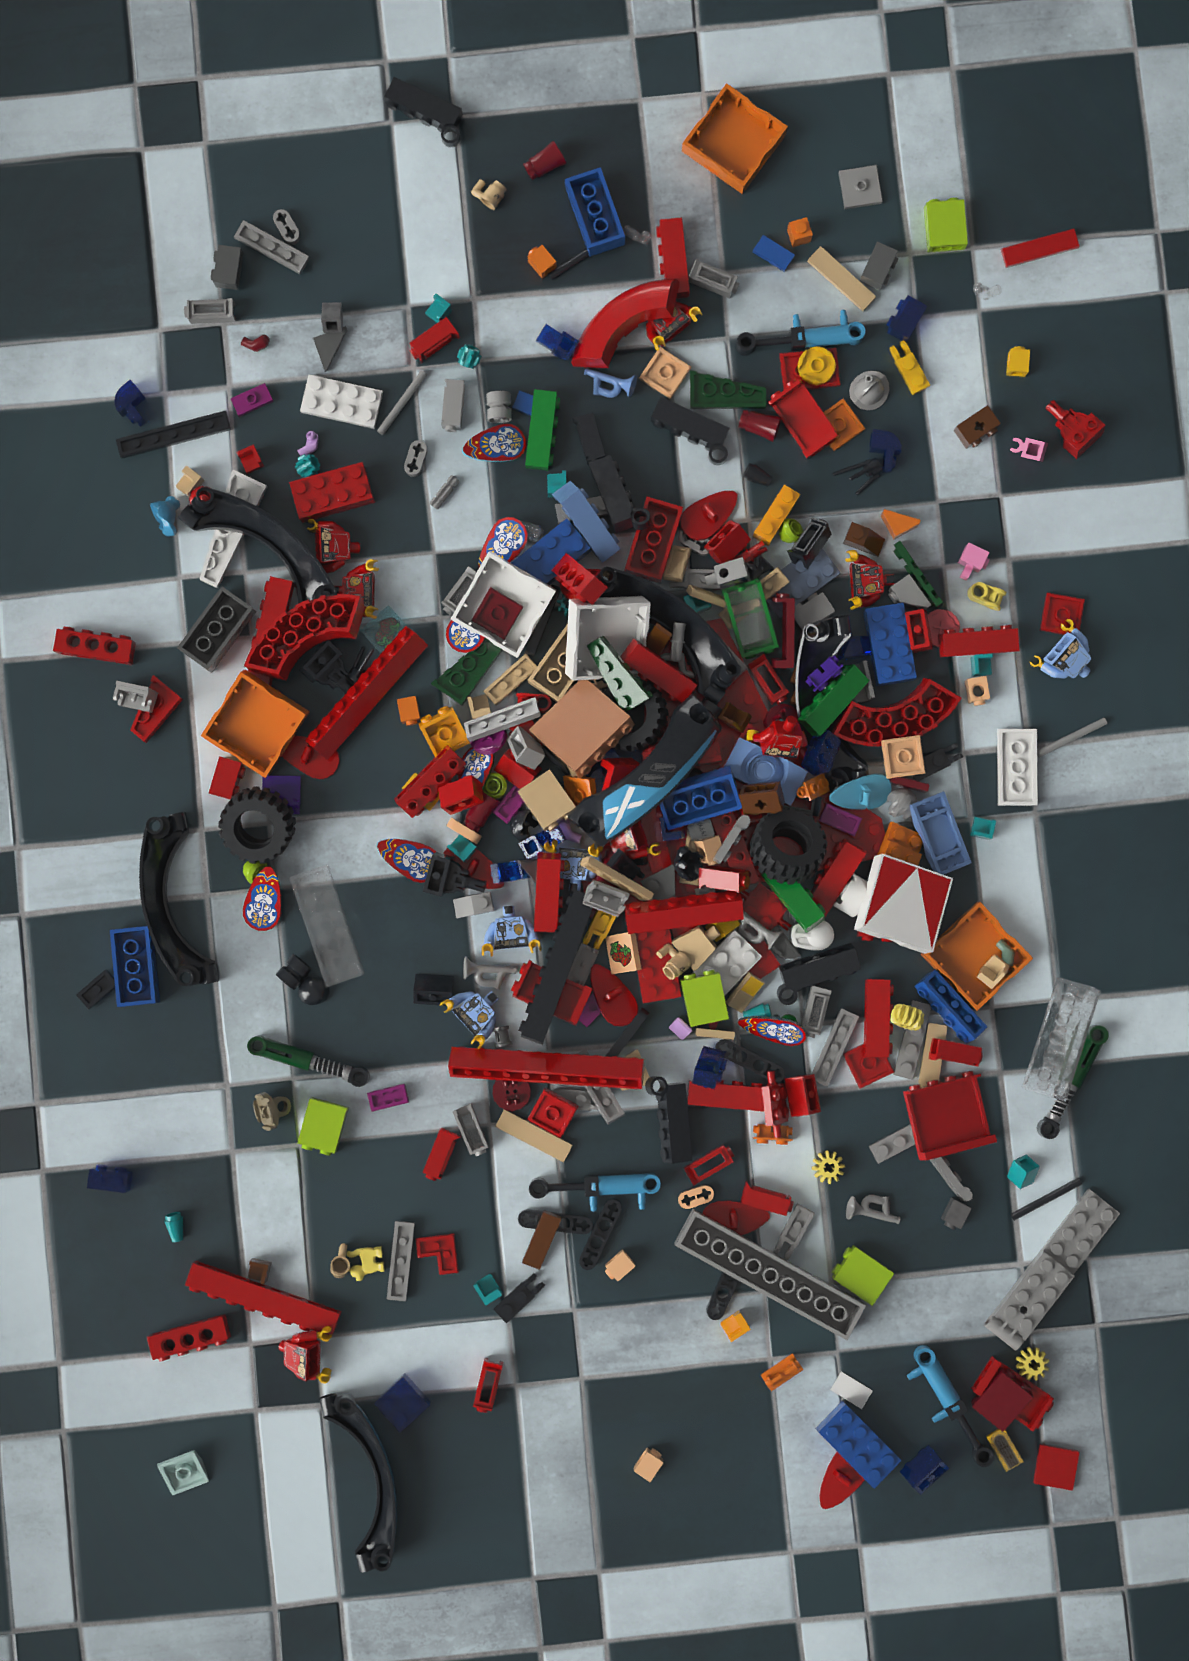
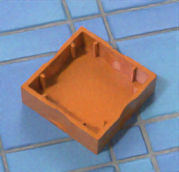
M726 83L711 103L706 115L697 122L683 141L682 152L743 194L786 136L788 126L767 111L755 106L746 96Z
M243 670L237 676L227 692L222 706L214 713L201 737L221 750L234 755L244 765L266 778L277 765L310 711L249 671Z
M976 902L936 939L933 952L921 953L923 958L940 973L973 1011H978L997 993L1007 980L1014 977L1033 959L1018 941L1002 928L999 921L981 902ZM1003 939L1015 952L1014 963L1008 969L1006 975L991 989L979 980L977 975L994 954L1000 958L1002 957V952L996 944Z

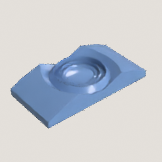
M738 738L724 766H731L734 778L747 785L780 781L785 804L789 806L792 805L797 795V789L801 787L808 774L807 770L784 758L763 755L760 746L742 738Z
M944 791L910 805L914 827L921 837L925 857L934 872L944 875L972 863Z

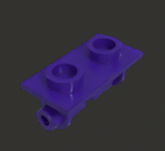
M835 655L830 656L820 665L824 669L823 673L817 668L807 676L806 683L810 687L812 685L815 686L813 688L814 692L817 689L821 691L828 685L827 680L830 677L836 678L843 671L841 669L843 663L838 665L839 659Z

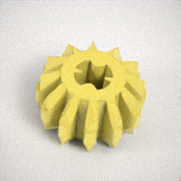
M896 1004L892 1010L890 1020L894 1025L911 1031H917L923 1025L925 1014L916 1007Z
M825 1150V1157L818 1153L820 1160L813 1159V1162L818 1164V1166H812L811 1168L812 1170H819L814 1176L817 1178L821 1175L820 1182L822 1183L826 1177L828 1184L832 1182L831 1177L835 1181H839L836 1174L838 1173L842 1176L844 1174L839 1168H845V1165L838 1164L842 1161V1157L840 1156L835 1159L836 1152H833L830 1156L829 1151ZM825 1163L833 1164L831 1171L823 1169L826 1168L824 1166Z
M1027 1347V1353L1021 1350L1020 1353L1023 1357H1016V1360L1021 1362L1016 1365L1017 1369H1021L1019 1374L1021 1376L1026 1375L1027 1380H1030L1033 1376L1035 1381L1038 1380V1374L1045 1377L1042 1371L1049 1370V1367L1045 1365L1049 1363V1359L1044 1358L1046 1353L1044 1351L1040 1352L1038 1347H1035L1033 1351L1031 1347ZM1031 1360H1034L1036 1362V1364H1034V1367H1031L1029 1365V1363H1031Z

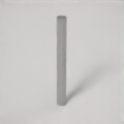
M421 370L377 430L378 433L384 435L427 376L424 371Z
M1102 718L1038 749L1037 756L1042 757L1107 725L1106 719Z

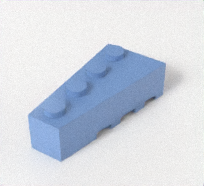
M569 481L552 494L555 500L563 506L562 510L573 520L575 528L584 536V540L602 563L621 550L617 545L620 541L614 533H609L607 530L609 525L604 518L600 519L598 517V509L593 503L589 504L587 501L589 496L583 488L579 489Z

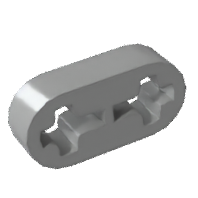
M277 210L273 215V220L284 241L289 245L297 244L300 240V233L294 221L286 210ZM279 216L285 217L286 225L279 221ZM288 229L295 233V238L291 239V237H288Z
M420 440L414 441L410 445L404 464L405 472L410 477H416L421 473L427 455L426 444ZM421 445V448L424 451L419 452L418 457H415L416 451L414 450V448H418V446ZM415 460L416 467L418 469L413 470V472H410V468L408 466H412Z
M683 530L680 532L679 542L683 546L691 548V551L700 556L709 555L706 549L701 551V547L696 544L698 542L703 545L704 542L708 543L709 539L695 540L694 542L687 540L685 542L684 536H682L684 534Z

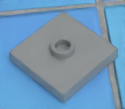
M876 165L839 171L844 209L882 204Z

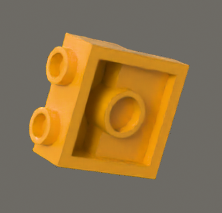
M444 706L438 710V714L434 716L428 714L420 719L421 722L418 723L435 757L447 744L455 751L470 743L453 707Z

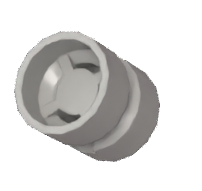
M507 391L487 393V406L490 407L487 409L488 422L506 423L512 421V411L509 408L511 405V393Z

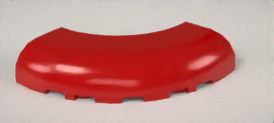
M677 279L647 282L621 293L608 302L591 319L580 336L571 360L573 367L609 368L612 356L618 347L617 344L623 336L626 337L639 324L647 320L650 322L661 318H673L680 282Z
M351 594L323 595L317 599L303 601L295 605L288 612H283L273 620L274 623L267 630L261 633L262 636L256 645L254 644L251 648L244 667L261 675L287 681L289 673L298 659L315 645L335 638H357L364 613L362 597Z
M923 678L911 694L891 705L866 707L851 701L836 718L831 733L854 744L877 747L882 746V740L917 735L921 737L931 729L936 728L941 721L948 717L958 705L961 697L931 679Z

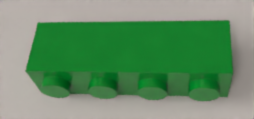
M534 389L526 468L548 471L549 466H553L554 454H550L551 447H555L556 442L553 428H557L558 417L555 416V411L560 408V398L557 397V392Z
M855 664L843 665L841 668L843 671L836 678L829 680L824 691L818 693L813 698L814 702L801 711L798 721L812 736H821L870 681Z
M760 872L762 878L806 933L825 920L824 908L820 903L816 905L812 900L814 896L808 888L804 889L797 881L794 884H787V882H783V884L778 883L777 880L773 878L770 880L765 873L762 874Z

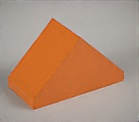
M886 509L881 514V518L893 540L917 528L921 521Z

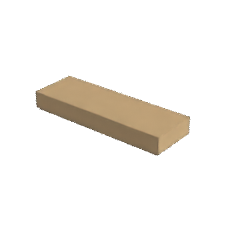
M525 654L483 692L497 706L531 676L537 665Z

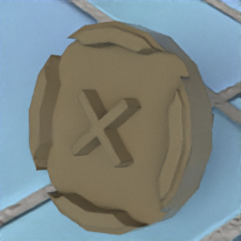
M266 1092L257 1094L254 1097L256 1100L253 1102L256 1119L263 1123L264 1126L262 1128L267 1131L277 1128L279 1118L290 1112L291 1102L286 1097L278 1096L271 1098ZM280 1101L284 1103L282 1111H279L277 1108Z

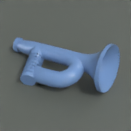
M588 368L584 372V375L594 378L593 395L595 396L601 395L613 398L619 395L621 388H623L627 396L631 397L637 383V375H633L628 379H621ZM601 380L613 384L614 389L602 388Z

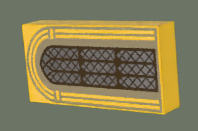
M997 1429L986 1436L1006 1472L1023 1462L1005 1430L1002 1432L1000 1429Z

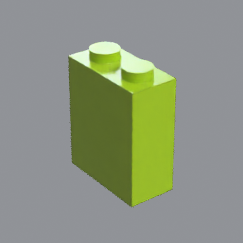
M950 198L947 201L932 199L926 202L924 218L927 253L965 250L968 245L964 199Z
M711 969L703 971V975L696 976L695 973L684 975V979H680L689 1025L691 1027L729 1019L719 972Z
M311 1097L297 1144H301V1148L310 1151L313 1148L319 1149L320 1153L331 1156L332 1153L335 1154L338 1150L349 1107Z
M853 1245L851 1248L848 1247L843 1253L842 1257L844 1259L841 1264L837 1263L833 1268L832 1278L873 1306L894 1273Z

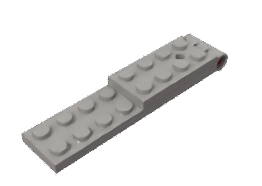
M1087 1189L994 1312L988 1317L984 1326L1012 1349L1017 1350L1075 1277L1074 1273L1120 1213L1090 1189ZM1025 1306V1311L1020 1312V1308Z

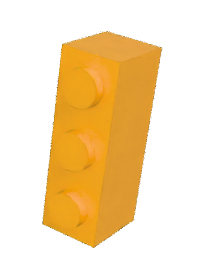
M784 484L752 537L759 541L762 540L765 545L769 546L801 494Z

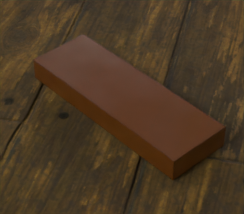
M546 1210L543 1211L522 1259L523 1264L540 1270L562 1220L561 1216Z

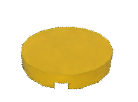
M823 347L809 348L799 358V375L809 384H824L831 379L835 372L836 362L829 350Z

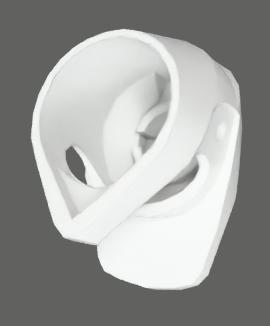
M826 921L821 922L808 933L799 924H796L792 927L791 939L795 947L807 950H823L831 945L834 939V931Z

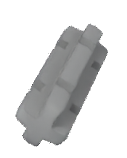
M451 475L447 479V483H444L437 492L436 497H433L430 501V505L435 509H439L442 505L441 502L447 499L453 491V487L458 485L459 480Z

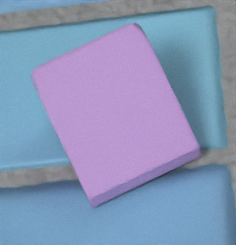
M677 1017L669 1026V1029L681 1040L692 1032V1029L680 1017Z

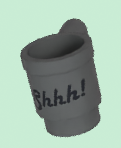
M710 818L687 826L691 841L715 837Z

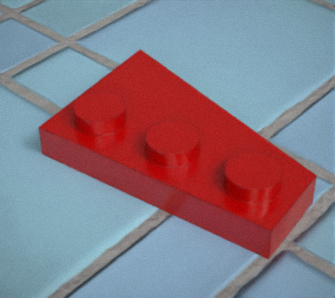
M154 675L151 678V685L149 687L158 692L153 712L138 710L130 729L145 743L150 740L183 700Z

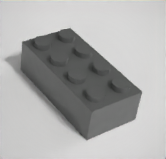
M222 586L177 649L212 673L256 611Z

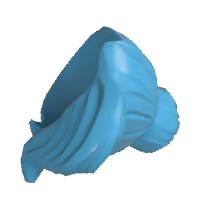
M168 496L165 501L150 503L153 515L160 523L159 529L162 530V533L168 537L175 536L177 530L174 522L176 510L180 508V502L175 497Z

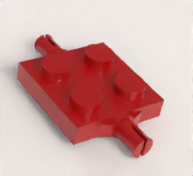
M759 882L754 890L749 893L745 890L741 891V896L744 899L743 911L771 931L779 925L788 931L792 926L783 919L787 908L777 895Z
M768 1071V1083L762 1087L766 1126H773L774 1138L782 1137L781 1125L788 1122L790 1115L786 1104L787 1090L784 1083L776 1082L775 1071Z

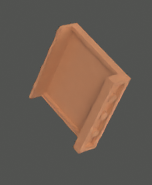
M579 680L529 731L538 742H542L571 768L580 779L583 775H587L591 768L601 761L605 754L611 748H614L625 734L632 730L635 724L626 712L589 680Z

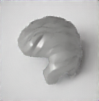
M907 788L892 791L887 796V801H891L889 814L893 817L904 815L903 819L910 818V805L917 802L915 794Z

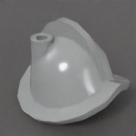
M867 371L858 375L851 383L849 389L850 398L860 409H877L883 405L888 397L889 382L886 376L878 371Z

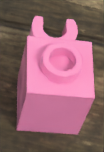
M1013 438V441L1019 443V448H1011L1010 451L1014 453L1022 451L1021 457L1043 462L1048 443L1026 438L1024 443L1019 438Z
M968 543L958 561L959 564L965 566L959 578L967 581L972 570L979 572L982 568L985 569L990 560L987 558L989 552Z

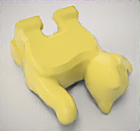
M382 1246L358 1248L346 1253L350 1258L360 1256L362 1265H354L349 1269L351 1276L357 1281H362L367 1274L385 1271L384 1262H376V1257L382 1258Z

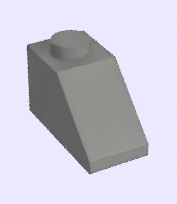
M910 574L888 590L890 592L888 594L890 599L894 603L904 602V607L927 610L931 606V603Z
M517 726L507 739L516 762L535 770L542 763L545 753L540 743L522 727Z
M491 892L453 900L457 919L494 912Z

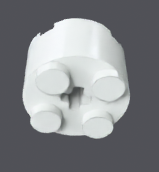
M853 873L833 906L851 917L858 915L861 903L866 896L867 881Z

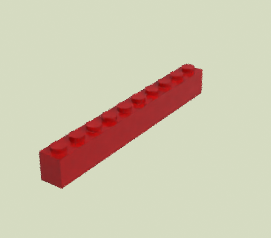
M463 1046L451 1048L448 1063L450 1077L642 1089L645 1072L644 1059L636 1057L622 1058L618 1056L561 1054L558 1052L543 1053L540 1051L477 1049Z

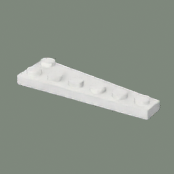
M232 470L226 493L258 507L267 489V485ZM215 530L200 576L201 581L218 589L244 534L228 530Z

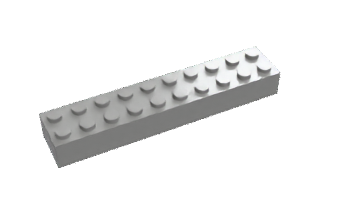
M692 1209L674 1242L675 1246L845 1340H848L866 1307L860 1300L695 1209Z

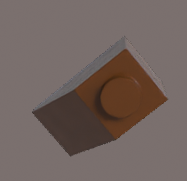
M852 522L843 544L879 557L885 538L870 528Z
M656 623L646 638V647L660 656L670 643L673 634Z

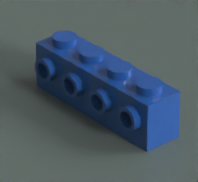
M936 969L926 974L914 986L918 994L930 1003L931 1008L940 1014L944 1023L956 1032L957 1037L966 1044L975 1040L987 1028L986 1024Z

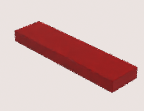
M1070 229L1002 248L1001 253L1005 267L1009 268L1078 249L1079 242L1075 229Z

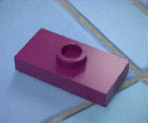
M265 383L230 398L239 417L273 402Z
M515 785L493 811L506 824H509L511 818L524 805V801L518 794L520 789Z
M826 803L819 822L855 836L862 818Z
M594 994L589 997L579 1019L586 1027L601 1013Z
M405 1083L367 1093L371 1112L409 1103Z

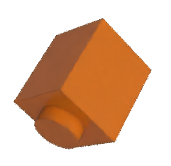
M807 217L789 222L787 231L792 247L811 242L813 234Z
M543 245L534 247L528 253V263L542 279L557 268L556 260Z
M411 696L397 699L402 724L406 723V726L418 724L417 721H420L421 715L417 697Z

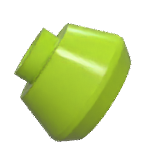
M787 518L779 529V537L783 542L794 543L797 542L804 531L797 520Z
M491 773L483 792L494 799L502 797L507 789L505 778L499 773Z
M257 860L256 864L249 863V861L244 864L243 874L250 884H252L258 873L267 866V863L261 864Z

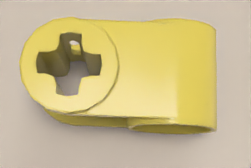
M982 582L975 583L967 591L968 598L971 601L995 611H1000L1001 601L1007 593L1000 588L992 587ZM975 587L981 590V596L974 594Z

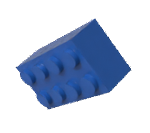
M601 167L566 178L565 189L589 257L625 245V234Z
M566 518L511 563L550 585L556 580V574L551 570L566 553L579 562L591 552V547Z
M904 602L865 609L863 615L876 687L914 681L917 676L909 641Z
M731 766L684 779L659 804L668 830L742 809L739 791Z
M148 927L110 930L117 1007L160 1003L155 945Z
M843 1400L815 1428L874 1489L902 1461Z

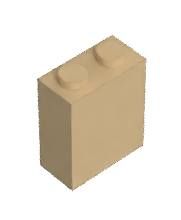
M550 769L518 791L519 796L544 832L557 828L559 826L558 822L561 820H568L567 815L576 807Z

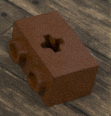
M987 405L957 425L954 432L966 449L970 446L975 448L983 442L981 440L986 435L991 437L998 432L997 428L1001 423ZM981 427L982 429L976 431L974 428Z
M780 781L742 785L739 793L744 815H759L760 813L769 812L772 814L782 811L785 803Z

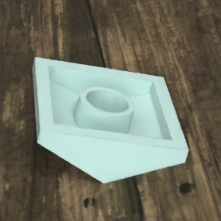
M195 1450L157 1464L172 1496L209 1482L202 1458Z

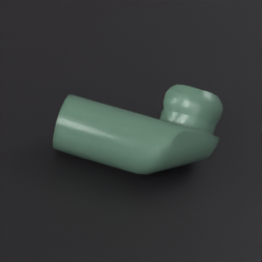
M1001 939L996 946L1002 952L1001 959L1009 964L1010 968L1014 963L1015 952Z

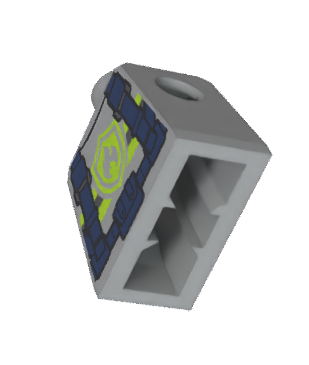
M743 557L714 566L715 572L705 575L707 586L718 583L720 588L751 581ZM724 573H729L727 577L722 578Z

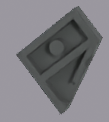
M674 864L640 881L644 888L654 893L651 900L676 897Z

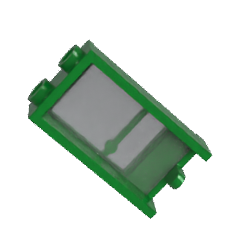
M754 579L722 589L740 656L745 659H751L756 657L758 653H771L775 650L774 648L779 647L760 580Z

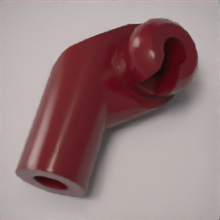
M261 335L255 340L243 337L241 346L258 352L268 346L270 339L267 335Z

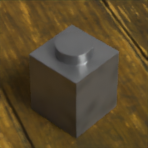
M341 302L322 303L321 321L323 333H342L343 311Z
M951 1198L941 1219L945 1221V1226L953 1230L956 1227L961 1229L972 1208Z

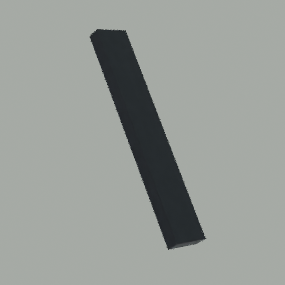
M225 410L118 438L116 443L120 458L123 459L231 430L227 411Z

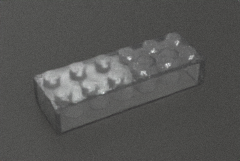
M324 865L289 877L326 987L365 975L329 866Z
M1056 978L1022 1088L1066 1102L1100 996V990L1063 978Z

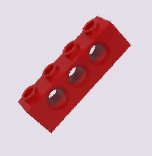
M567 553L551 570L556 574L555 579L583 603L588 601L593 605L608 588Z
M63 626V629L56 630L53 651L57 654L133 665L136 642L131 640L129 636L120 635L119 638L112 637V634L105 632L96 635L93 634L94 631L82 629V632H76L75 628ZM80 638V644L73 647V640ZM98 641V642H99L98 648L95 649V650H92V649H91V644H92V642ZM117 643V651L111 653L110 646Z
M226 1314L150 1334L147 1337L152 1360L159 1359L160 1362L170 1359V1355L173 1354L178 1356L186 1355L191 1349L196 1348L197 1351L207 1349L208 1345L215 1343V1346L227 1343L226 1340L231 1337ZM205 1329L212 1331V1338H207L204 1335ZM186 1334H190L193 1336V1343H188L186 1341ZM168 1339L175 1342V1348L167 1346L166 1342Z

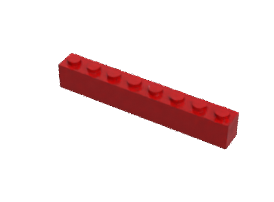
M405 626L399 631L394 640L386 646L379 657L373 661L365 673L360 676L357 682L348 689L343 698L335 704L334 708L322 719L321 723L309 734L305 741L328 760L427 648L428 644L413 630Z
M199 1261L192 1263L185 1286H188L190 1291L208 1293L207 1296L213 1299L223 1298L230 1305H243L247 1311L255 1312L257 1310L263 1312L262 1315L267 1318H280L282 1323L288 1325L292 1323L297 1324L300 1329L310 1331L311 1329L321 1332L325 1326H330L332 1329L330 1332L325 1333L326 1335L333 1336L342 1312Z

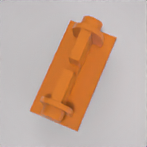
M824 773L803 782L804 786L797 789V796L800 798L808 797L809 801L829 792V783Z
M766 1124L753 1126V1133H757V1137H752V1139H757V1143L768 1144V1140H775L776 1144L788 1145V1141H793V1139H788V1136L792 1135V1127H789V1125H781L782 1137L774 1138L771 1126H766Z
M792 1353L762 1373L761 1377L768 1388L773 1391L804 1369Z

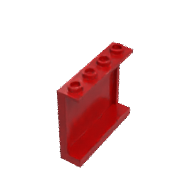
M973 1071L962 1073V1077L956 1078V1075L944 1077L945 1081L942 1082L932 1080L926 1082L927 1086L921 1087L920 1084L909 1086V1090L903 1091L919 1160L927 1161L997 1142L996 1135L990 1134L977 1077H981V1074H974Z

